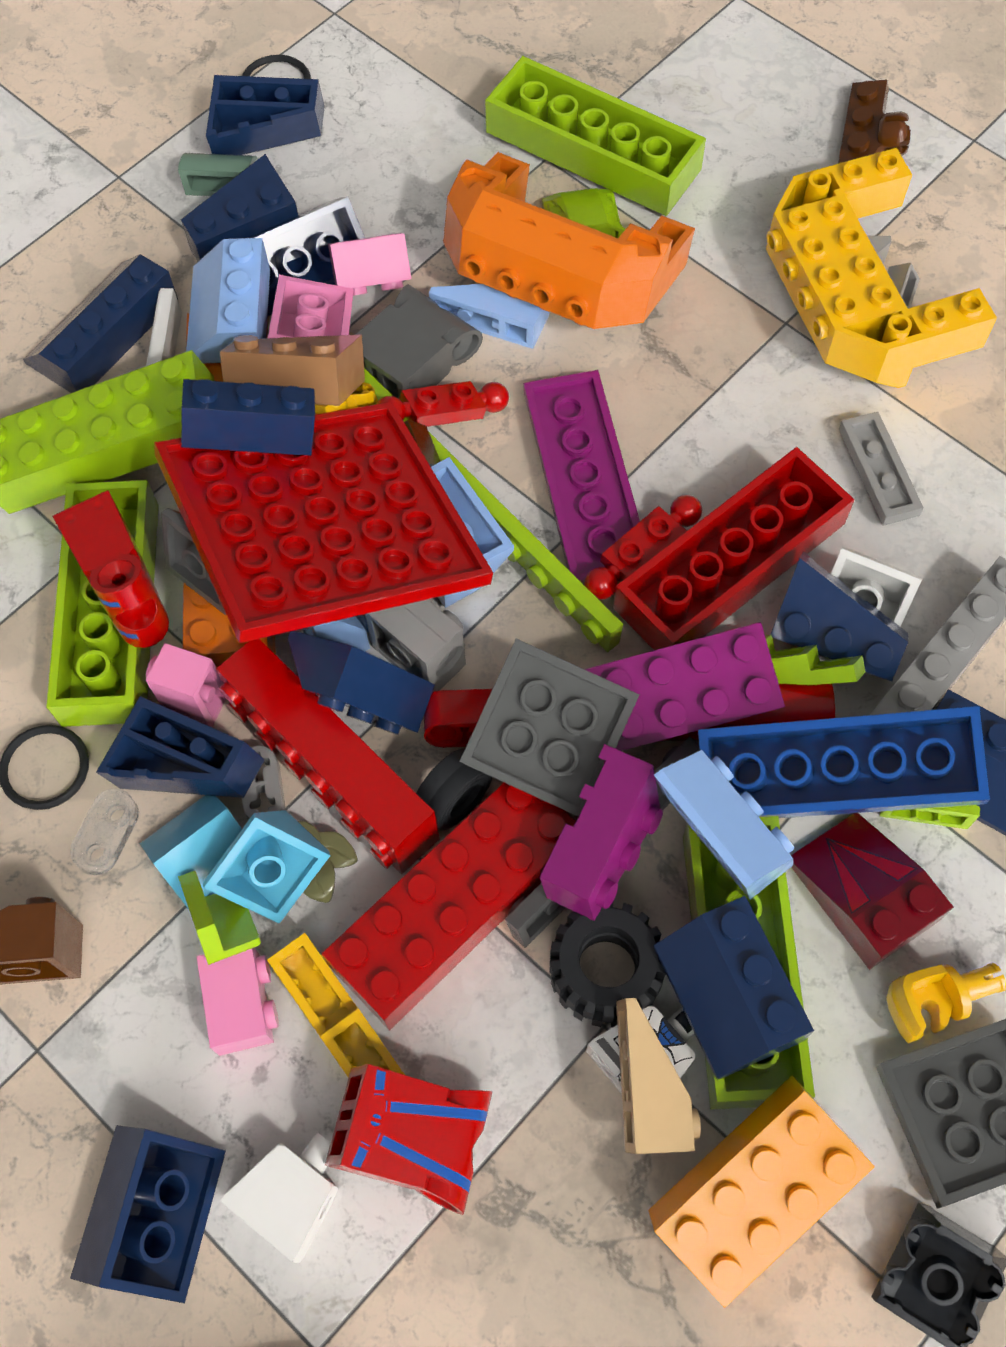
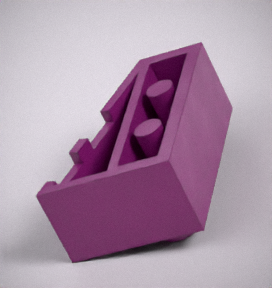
M604 744L598 756L599 759L604 761V766L594 787L585 784L579 795L581 799L586 801L579 818L573 827L565 824L540 875L546 898L580 915H584L592 921L596 919L602 908L607 909L612 904L618 891L617 883L625 870L631 871L640 856L641 843L647 833L653 834L657 830L663 816L654 777V765Z

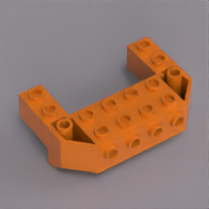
M497 152L484 166L470 160H466L462 164L447 196L443 243L458 274L472 279L476 283L504 292L510 297L526 301L540 307L542 310L570 319L579 325L599 329L644 323L687 264L695 228L661 215L650 230L630 223L620 237L616 238L525 202L530 167L528 163Z

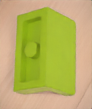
M196 870L178 876L208 965L261 944L249 909L217 894L205 897Z

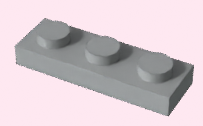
M879 412L842 420L839 427L840 434L882 526L920 516L924 507Z

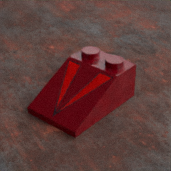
M853 813L791 855L793 858V866L791 867L869 970L938 923L954 908L926 871L859 813Z

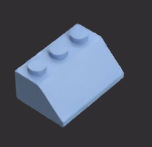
M263 238L223 239L193 266L186 352L192 350L202 363H221L220 351L232 343L235 337L253 335L257 336L258 339H266L270 266Z
M448 457L431 466L494 573L514 551V545L456 465ZM481 587L438 598L443 606L447 608L479 590Z
M700 750L662 768L654 774L662 793L749 899H752L793 866V858L789 854L794 850L791 842L778 827L770 831L759 818L764 813L760 805L747 791L739 795L729 783L734 778L732 772L718 756L710 760L703 750Z

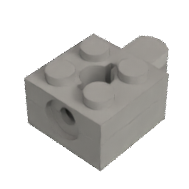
M432 599L365 614L373 648L394 666L435 684L433 692L441 690L466 665L463 625L461 621L449 610L442 612L432 603Z

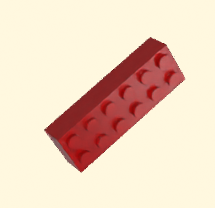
M795 447L617 584L613 609L654 651L703 638L795 565L803 551L806 554L810 553L845 525L855 499L798 447Z
M260 639L248 641L216 668L223 682L219 690L229 701L227 706L243 724L248 720L257 729L255 735L265 747L271 751L275 748L278 749L285 758L282 761L293 776L298 780H301L304 776L306 777L308 782L314 787L311 789V792L326 809L332 806L336 808L342 816L340 822L356 839L361 835L365 837L372 846L369 849L370 853L385 869L392 865L402 875L440 840L435 811L330 708L317 704L319 697L312 692L302 689L299 677Z
M504 782L321 953L333 972L390 1031L509 915L511 907L519 898L523 896L528 897L540 885V875L565 824L573 827L576 821L565 810Z

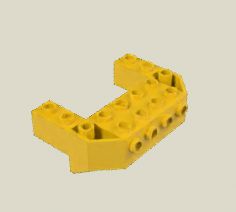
M893 148L793 176L773 214L771 227L766 235V251L824 362L875 383L901 388L906 386L914 367L984 347L997 317L980 288L907 308L858 218L901 207L913 174L898 149Z

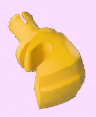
M992 962L984 967L959 974L953 966L941 964L900 976L892 981L888 988L886 1001L900 1035L908 1044L920 1039L924 1035L923 1032L926 1024L921 1014L922 1009L927 1010L931 1016L932 1033L942 1031L948 1025L950 1017L956 1021L970 1017L972 1012L971 1001L1006 990L1004 975L993 977V974L1001 971L999 966Z

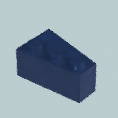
M214 75L206 138L212 154L245 155L321 136L325 105L319 79Z
M804 551L802 552L770 635L777 640L796 647L817 645L818 654L832 660L862 655L867 673L892 682L908 644V632L867 600L859 597L845 586V583L831 575L813 561V558Z
M140 696L96 773L120 789L244 798L265 759L246 742Z

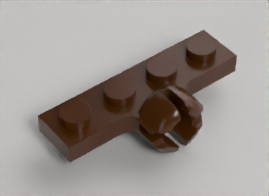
M887 79L852 83L838 164L897 148L901 156L908 152L909 146L907 145L910 142L911 130L904 122L909 120L908 114L902 111L885 114L889 92Z

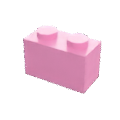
M404 233L328 244L335 285L354 289L353 296L366 294V286L381 284L382 291L403 288V281L411 279Z
M164 643L159 655L154 656L148 664L145 681L161 706L213 727L226 698L219 690L223 682L212 659Z
M252 948L210 965L207 963L205 954L196 956L210 1048L221 1056L274 1043L272 1029L279 1027V1020L274 1000L267 1001L264 984L271 982L270 967L266 955L260 956L257 950Z

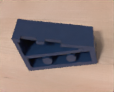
M264 154L183 217L181 222L190 250L198 262L223 239L250 237L298 216V210L292 195L266 154Z

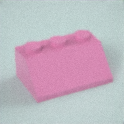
M279 275L268 338L349 335L354 289Z

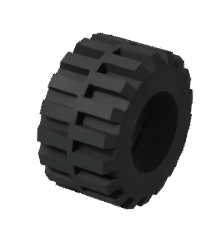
M613 901L609 908H602L594 921L573 911L567 916V923L565 925L560 924L556 931L555 940L552 941L549 974H551L553 991L558 993L560 996L559 1002L565 1009L569 1007L574 1011L573 1016L580 1021L584 1017L590 1019L593 1026L601 1027L602 1023H611V1027L618 1025L616 1001L625 998H636L642 1010L653 1005L666 975L653 948L655 944L660 942L661 932L657 926L651 928L648 925L650 918L645 913L641 912L639 916H636L632 913L633 906L623 903L622 909L613 907ZM599 942L615 943L630 954L635 965L634 974L623 985L617 987L599 986L590 981L581 970V954L589 946Z

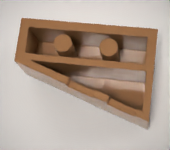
M243 335L235 337L232 343L220 351L223 382L314 388L315 404L340 406L365 381L362 335L258 339L257 336Z

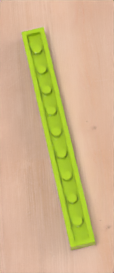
M364 368V382L374 387L378 401L385 396H393ZM429 432L440 461L450 457L514 545V551L507 558L511 562L517 561L526 570L532 584L538 589L544 588L553 597L558 610L565 616H571L581 626L583 634L591 643H598L607 653L620 643L623 623Z

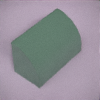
M184 153L179 162L178 172L185 195L212 196L257 161V156Z

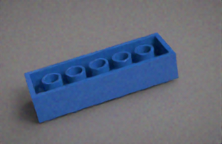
M980 706L698 730L700 750H703L710 760L718 756L725 763L734 776L729 783L739 795L747 791L764 811L759 817L778 816L779 818L982 805L987 804L990 800Z

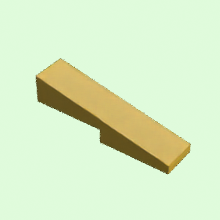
M303 933L267 959L348 1078L351 1068L365 1064L405 1075L306 933Z

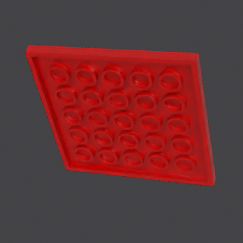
M392 402L315 415L311 456L181 447V438L154 442L157 462L239 643L491 585L492 569Z

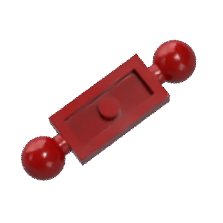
M466 381L402 390L399 399L394 396H385L376 404L392 402L402 420L408 418L430 427L483 419L486 411L491 413L500 412L509 402V393L506 387L498 382H489L477 392L473 383Z
M681 495L672 502L670 514L665 512L660 506L656 507L601 554L600 562L605 567L592 569L586 575L585 587L599 600L610 598L615 593L618 579L623 581L687 531L684 527L692 526L700 520L702 516L700 501L692 495Z

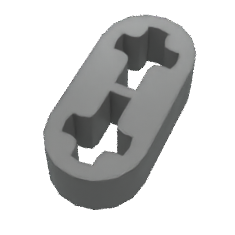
M264 746L251 747L265 759L264 763L268 766L263 767L264 781L258 782L257 777H255L245 797L242 798L243 809L248 819L254 813L259 812L254 808L260 807V793L264 792L270 804L274 805L268 808V812L285 810L280 766L275 754Z

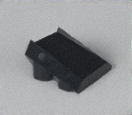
M918 1202L871 1297L875 1302L945 1347H968L969 1344L974 1342L980 1332V1320L988 1303L998 1299L1006 1286L1003 1274L1006 1268V1256L994 1245L988 1244L935 1211L931 1206Z

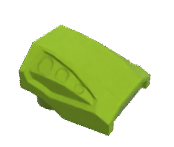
M591 188L559 192L542 198V209L616 238H619L625 231L619 219L612 190Z

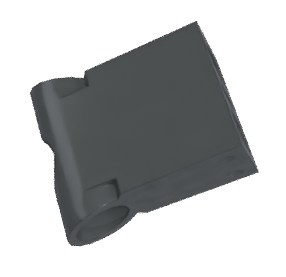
M409 284L402 288L394 306L392 304L387 306L355 334L362 335L364 368L398 399L402 390L438 385L450 373L452 366H458L469 360L478 351L483 340L482 332L453 313L440 308L435 301Z

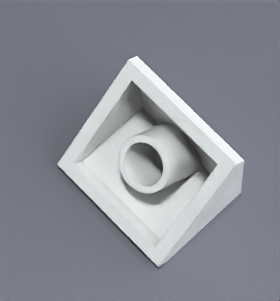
M843 546L831 572V575L845 583V586L863 600H867L900 627L922 581V578Z

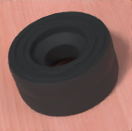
M458 749L440 761L427 775L416 792L435 811L437 827L442 831L458 824L476 807L488 790L493 778L459 762L465 749Z

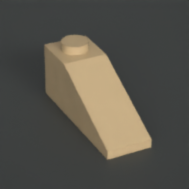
M625 998L616 1001L625 1152L649 1154L695 1151L694 1140H698L701 1133L698 1110L696 1108L692 1109L689 1093L636 998Z

